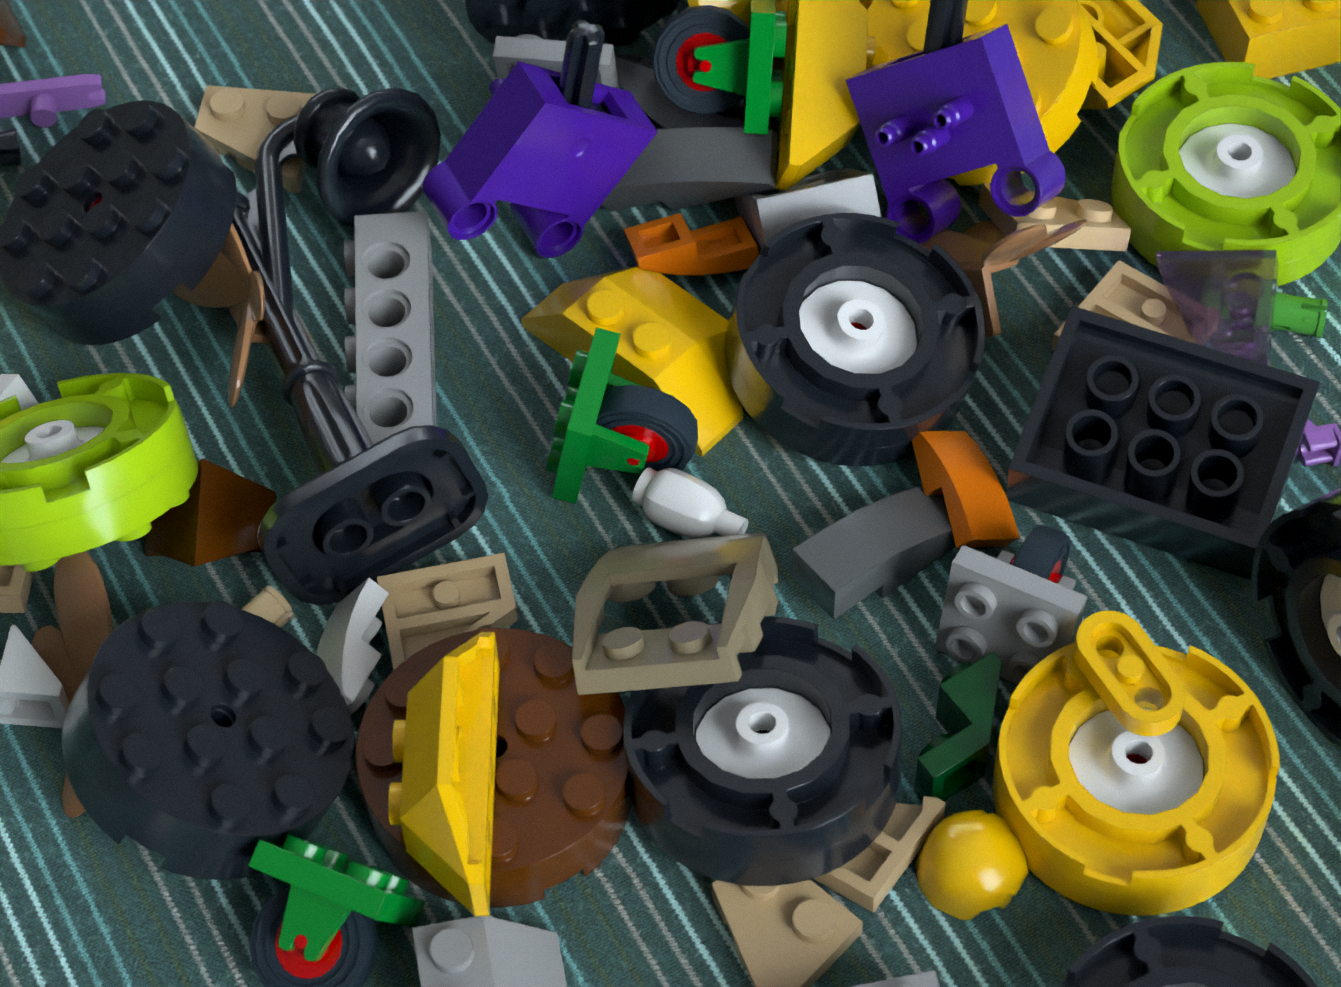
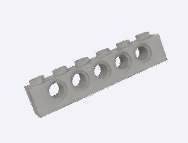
M427 211L355 216V240L344 241L347 277L355 276V287L345 288L344 290L347 324H356V336H345L347 372L356 373V385L345 386V396L357 413L374 445L386 437L411 426H437L432 244Z

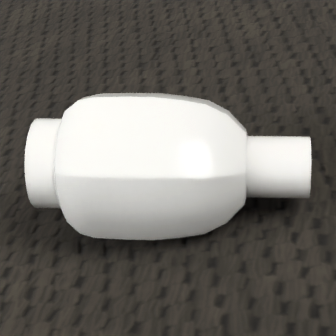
M646 468L635 485L632 501L643 506V511L648 520L673 533L690 538H706L715 533L721 536L745 534L747 530L748 519L728 511L725 500L717 489L684 471L674 468H666L660 471Z

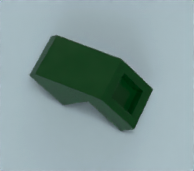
M994 652L974 664L967 661L957 665L946 674L939 685L936 719L948 733L942 734L929 742L917 758L914 791L922 801L924 796L936 797L946 801L985 775L1002 662Z

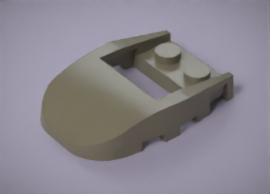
M747 533L618 547L605 553L592 567L575 600L572 663L578 695L738 682L742 676L737 658L738 653L756 650L763 637L760 623L764 616L775 615L779 602L774 591V584L778 583V566L766 534ZM720 575H730L731 582L721 624L707 625L701 621H689L681 623L674 628L641 631L635 627H623L615 629L608 634L598 633L604 619V604L607 600L615 602L638 600L651 593L656 587L657 581H666L668 591L673 595L694 596L712 589L718 583Z

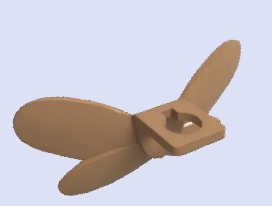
M1086 219L1075 221L1048 233L1046 225L1038 224L1005 236L992 220H987L970 226L963 234L945 229L920 245L931 252L932 247L936 243L958 263L981 300L985 337H994L1001 334V326L991 273L1012 267L1020 262L1019 259L1058 243L1080 230L1088 222Z
M231 224L223 247L200 283L191 291L180 282L172 292L184 301L198 306L229 308L238 326L228 381V405L233 408L238 401L245 379L251 342L269 344V341L261 325L256 324L263 320L265 311V291L260 272L251 270L244 247L234 225Z
M87 551L62 557L56 563L54 570V596L60 629L53 626H44L37 631L32 641V647L63 685L69 703L73 700L100 646L109 634L113 632L111 609L106 588L98 566ZM66 771L62 791L63 810L68 817L75 818L86 810L76 796Z

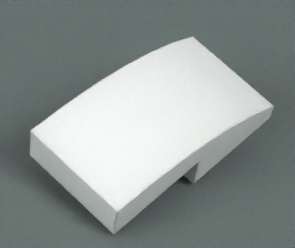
M367 578L337 604L327 622L316 653L324 661L327 670L337 683L350 715L364 703L372 692L375 683L368 677L382 655L368 643L382 625V621L375 615L389 593L371 578Z

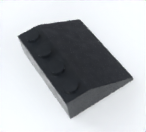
M1072 306L1008 468L1007 499L1008 501L1252 580V565L1256 547L1266 528L1275 520L1320 382Z

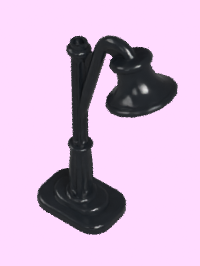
M338 86L324 89L311 97L299 114L278 124L264 138L257 150L255 161L256 188L246 195L237 192L235 213L232 221L244 247L251 270L260 272L265 291V311L263 320L259 321L285 375L281 388L283 398L294 408L306 445L320 474L288 492L271 505L261 520L258 540L267 563L289 593L301 602L314 605L341 602L367 578H371L374 582L378 583V576L394 574L457 539L476 524L484 513L488 500L486 485L481 474L461 441L448 429L433 425L411 426L373 445L357 413L338 386L339 377L337 370L329 363L318 359L295 312L281 168L286 161L292 158H300L309 167L316 168V185L323 207L343 226L355 228V216L402 213L410 210L423 194L422 186L427 173L439 162L441 132L435 111L421 95L398 87L373 91L360 98L353 90Z

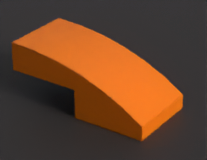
M678 213L624 229L625 238L638 267L652 272L672 275L728 273L748 269L759 256L757 244L742 216L690 231L682 214Z
M966 431L919 432L912 439L924 494L944 496L956 548H961L962 545L969 548L1003 547L1020 539L1012 510L1001 483L984 453Z

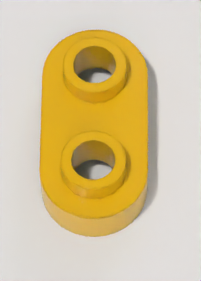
M1111 610L1096 612L1088 616L1078 628L1074 646L1076 664L1118 722L1130 732L1151 737L1159 736L1172 730L1181 718L1186 698L1185 687L1180 677L1143 628L1132 617L1122 612ZM1103 649L1112 650L1119 657L1114 659L1104 658L1098 651ZM1148 701L1156 705L1158 709L1153 711L1145 710L1137 706L1136 703Z

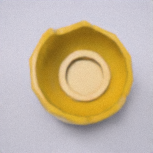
M968 810L954 813L940 821L928 834L915 862L918 887L934 908L961 920H971L980 912L991 908H1005L1011 902V898L1017 895L1029 873L1024 850L1008 823L995 813H986L984 810Z

